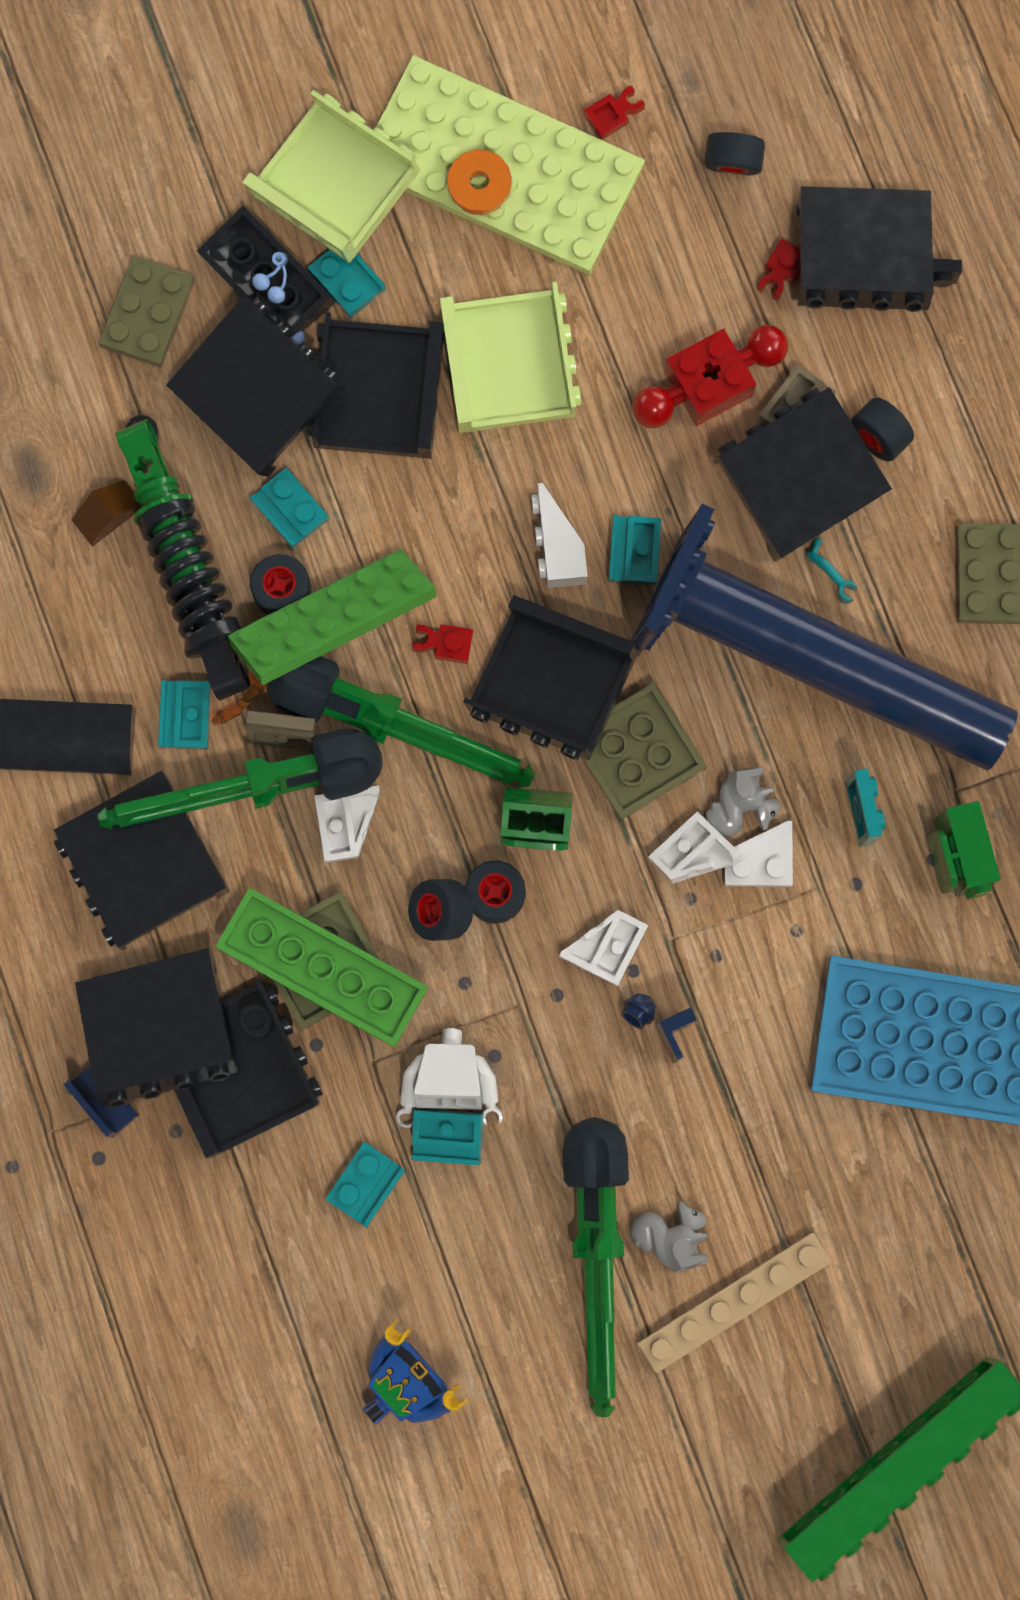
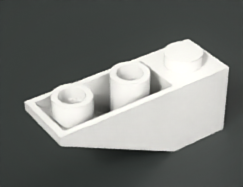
M538 483L537 494L531 495L533 515H540L541 526L535 527L536 546H543L544 558L538 559L540 579L546 578L547 588L586 585L588 575L584 543L544 484Z

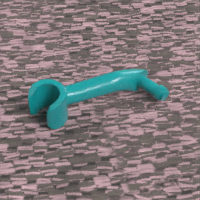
M819 538L814 539L811 552L806 554L807 558L822 569L838 586L837 599L843 604L851 603L853 599L845 596L842 589L848 588L856 591V583L845 581L827 559L817 554L822 540Z

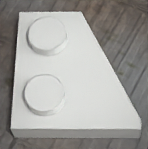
M379 785L371 786L357 795L336 800H329L324 797V794L315 795L325 863L359 858L380 794Z
M698 812L648 856L650 862L672 884L740 863L743 860L742 854Z
M786 821L735 846L742 854L743 860L740 863L724 867V886L792 887V821Z
M617 910L598 926L584 934L579 940L561 951L559 958L617 987L648 925Z

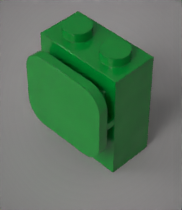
M506 787L502 808L500 843L510 847L554 851L567 850L570 838L573 793Z
M980 801L946 808L935 818L938 831L933 832L928 837L929 851L940 890L943 894L954 890L955 896L965 894L967 900L987 895L986 893L993 891L992 886L1001 881Z

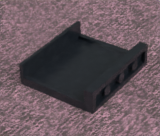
M800 187L797 202L800 245V292L797 306H808L814 309L840 307L845 310L873 308L878 311L906 309L910 312L929 309L934 294L930 190Z
M243 295L166 386L258 475L269 477L277 468L273 464L335 392L337 390L344 392L346 388L339 382L342 377L328 364L323 367L315 360L318 354L305 342L300 345L292 338L295 332L281 319L276 322L269 315L272 310L258 297L252 300Z
M326 312L325 323H319L317 340L318 343H322V350L315 360L323 367L328 364L342 377L339 382L346 390L344 392L337 390L307 424V437H312L314 448L431 459L444 343V323L430 322V328L342 321L332 320L331 312Z
M816 387L800 398L803 404L795 409H792L790 404L773 414L775 421L766 427L762 422L756 424L745 432L748 438L737 444L735 439L727 442L717 449L720 455L713 460L714 465L717 463L721 465L772 549L768 550L774 562L892 490L830 387L822 392Z
M513 595L508 605L511 615L471 700L465 698L463 701L470 712L469 716L482 723H488L489 720L499 723L500 729L515 736L519 732L531 736L529 740L541 747L548 748L549 744L561 749L560 753L570 759L579 760V757L590 760L639 654L635 642Z
M163 771L152 775L54 829L58 837L54 844L62 858L69 857L74 866L69 871L76 885L79 888L84 886L90 897L85 901L94 917L101 916L106 926L101 929L110 947L116 944L117 948L122 951L127 949L126 945L214 896L220 898L230 892L186 812L125 827L112 825V829H107L100 826L98 814L104 808H107V811L113 810L117 804L174 791Z
M209 948L75 982L95 1095L103 1107H121L126 1105L129 1100L140 1097L143 1099L156 1098L162 1092L171 1089L187 1090L193 1088L196 1083L206 1080L222 1081L227 1079L230 1074L238 1072L237 1066L233 1061L215 973H217L215 961Z
M261 979L257 980L255 985L221 1000L233 1061L237 1066L238 1072L230 1074L227 1079L222 1081L206 1080L196 1083L193 1088L187 1090L174 1089L207 1159H211L321 1105L318 1097L323 1095L320 1085L315 1076L308 1077L303 1067L309 1064L301 1046L299 1045L294 1048L289 1035L294 1033L286 1014L280 1017L275 1008V1004L280 1002L271 984L265 986ZM252 1003L266 1006L274 1020L271 1031L261 1038H251L245 1035L238 1024L241 1010Z

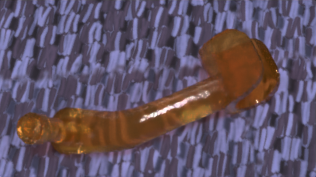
M250 673L248 677L251 688L235 705L219 711L212 718L211 722L214 725L224 724L239 716L258 694L266 690L267 683L262 685L254 674Z

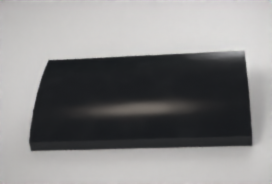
M244 206L197 250L241 298L243 295L252 300L258 297L272 310L269 315L276 322L281 319L294 330L295 334L292 338L298 332L308 328L336 303L332 296ZM276 252L285 253L288 258L285 264L287 273L286 285L283 288L285 299L281 303L270 301L268 290L273 286H282L284 277L282 266L275 275L269 278L270 285L268 289L264 291L258 290L252 282L256 274L269 275L277 268L278 265H275L272 261V257Z
M0 699V770L132 775L136 709L131 704Z

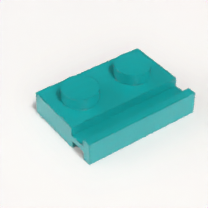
M329 250L308 267L310 275L332 296L336 304L350 319L370 304L379 293H383L386 290V285L358 254L348 263Z
M287 468L283 469L261 487L258 493L249 497L250 501L292 549L329 520L327 513Z
M613 515L608 582L617 581L627 584L657 585L661 518Z
M161 680L159 748L208 750L211 704L209 681L175 682Z
M415 1109L413 1114V1154L411 1160L479 1166L482 1163L481 1149L484 1114Z
M364 1142L325 1200L367 1228L406 1170Z

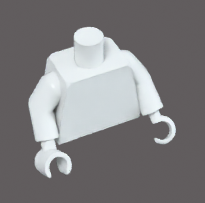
M455 1028L442 1030L441 1044H427L424 1054L417 1055L404 1072L400 1104L404 1108L400 1109L396 1114V1121L401 1127L410 1128L413 1126V1121L410 1123L403 1122L401 1114L411 1113L412 1107L415 1106L416 1108L482 1110V1104H484L486 1107L482 1111V1114H484L483 1123L487 1126L486 1114L490 1111L497 1112L499 1124L502 1122L501 1110L496 1106V1103L499 1101L496 1076L485 1058L475 1054V1047L473 1045L462 1044L461 1030Z

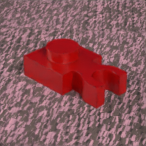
M632 85L625 88L618 99L615 100L610 93L584 109L583 116L600 140L607 138L628 124L627 115H635L645 109V103L642 99L635 104L627 101L628 98L635 94V89Z
M781 238L765 264L764 269L770 273L760 280L757 290L762 293L766 285L772 284L777 289L772 299L779 301L783 293L784 282L786 281L793 285L800 273V248Z
M417 624L416 633L425 634L428 640L423 644L414 642V652L423 653L429 650H436L435 659L468 664L473 629L440 624L439 632H434L428 626Z

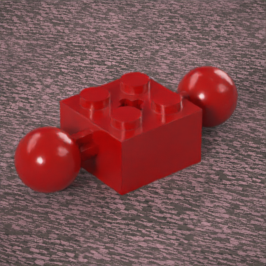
M773 325L757 327L749 335L746 347L737 351L723 328L667 358L664 373L672 386L667 389L658 386H648L641 389L632 402L634 418L640 425L646 428H659L669 422L673 415L674 407L683 403L697 427L753 397L757 383L748 367L756 364L768 368L781 363L788 352V340L785 333ZM712 375L716 378V380L713 381L711 377L704 378V376Z

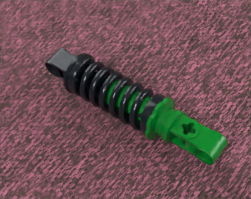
M147 419L116 432L118 445L126 458L137 487L133 493L135 501L141 506V509L134 514V521L138 525L143 539L149 542L147 551L151 557L155 558L153 566L155 571L161 574L159 580L161 587L167 590L166 601L169 605L173 606L172 617L175 621L179 622L178 632L180 636L186 639L184 644L185 656L190 659L202 658L210 687L219 701L251 688L248 674L238 654L229 644L228 635L241 629V626L235 616L224 617L233 607L230 600L215 601L226 593V587L222 583L212 584V582L220 577V571L216 567L207 568L213 562L214 556L210 551H201L208 544L206 536L194 535L200 531L202 525L200 520L194 519L193 516L196 510L193 504L195 502L193 496L190 494H180L178 480L176 477L169 475L159 449L156 434ZM150 464H152V465L149 467V473H148V474H145V473L148 472V467H147V466L150 465Z

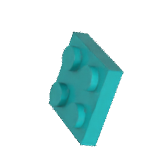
M868 768L854 771L845 782L859 847L873 845L883 835L882 830L886 829L882 809L877 810L874 798L878 796L877 782L874 776H869Z

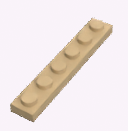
M811 1232L643 1338L637 1344L657 1374L829 1265L832 1261L814 1232Z

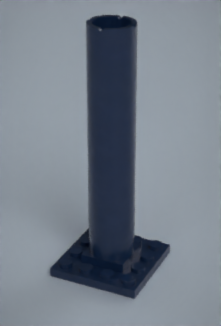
M703 503L681 533L631 640L637 646L638 656L644 649L650 651L652 645L660 638L662 632L674 621L986 771L995 765L1009 741L1008 734H1011L1014 730L1018 717L1017 710L705 562L704 559L707 553L699 550V548L703 546L705 540L707 541L715 525V522L710 520L715 509Z

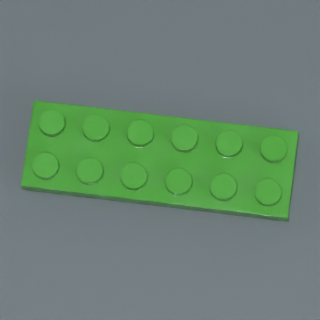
M400 549L229 634V644L258 681L264 685L436 598V588L403 550Z
M250 887L215 946L220 951L394 1048L397 1046L429 989L428 986Z

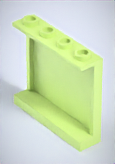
M313 90L310 94L315 102L261 174L257 177L250 172L242 183L252 197L350 263L420 170L415 161L416 155L403 144L397 147L390 142V137L378 127L372 130L365 125V120L352 110L349 113L345 112L340 108V103L332 96L325 94L323 97Z
M552 282V290L454 303L453 296L440 298L459 433L573 418L576 416V406L581 405L579 386H573L571 375L577 374L574 354L568 355L567 344L572 343L569 323L563 324L562 313L567 312L565 293L558 292L557 282Z

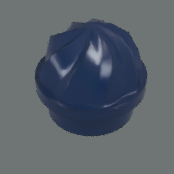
M635 994L626 999L624 1002L625 1008L621 1011V1015L630 1025L643 1029L646 1024H651L654 1021L656 1005L650 996Z

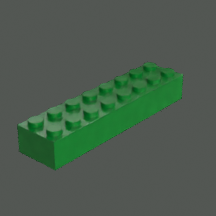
M986 1356L777 1538V1541L811 1583L817 1578L820 1582L825 1580L836 1570L834 1564L845 1555L849 1558L863 1546L861 1540L871 1531L877 1534L883 1530L891 1521L888 1516L896 1509L900 1508L903 1511L917 1499L915 1493L925 1484L931 1487L937 1483L945 1474L942 1469L952 1461L955 1464L962 1461L971 1452L969 1446L978 1438L985 1440L992 1435L998 1428L996 1422L1005 1414L1011 1417L1020 1410V1383L1000 1360Z

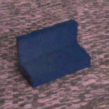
M691 1007L656 1025L657 1032L673 1064L683 1058L673 1033L692 1025L697 1020Z
M90 1067L74 1080H67L64 1083V1086L106 1137L114 1138L139 1116L129 1102L117 1108L103 1107L95 1095Z

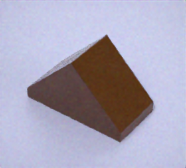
M124 480L92 491L72 518V522L92 547L141 509L140 504L135 501L134 492Z

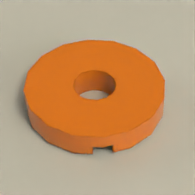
M476 149L465 152L454 160L448 170L447 188L450 198L455 205L457 204L463 211L469 214L485 215L495 212L511 194L512 176L509 166L499 155L489 150ZM476 176H483L489 183L483 189H476L470 182Z

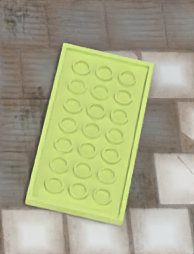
M414 55L376 126L390 137L391 143L397 147L403 144L416 155L415 161L420 172L405 192L589 276L645 166V159ZM476 149L489 150L499 155L509 166L512 176L511 194L498 210L485 215L469 214L463 211L461 207L457 204L455 205L451 200L447 188L448 170L454 160L463 153ZM476 176L470 182L476 189H483L489 183L483 176Z

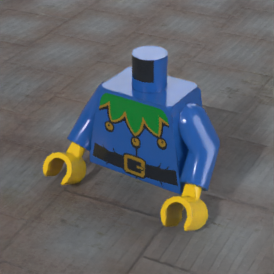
M394 1319L373 1349L368 1367V1375L371 1378L368 1385L377 1396L363 1408L365 1414L374 1424H378L389 1412H392L400 1422L407 1419L411 1423L436 1420L450 1411L459 1410L469 1400L466 1398L460 1401L455 1397V1391L460 1388V1385L457 1384L449 1389L448 1385L406 1339L411 1330L408 1328L405 1333H399L395 1329L398 1319Z

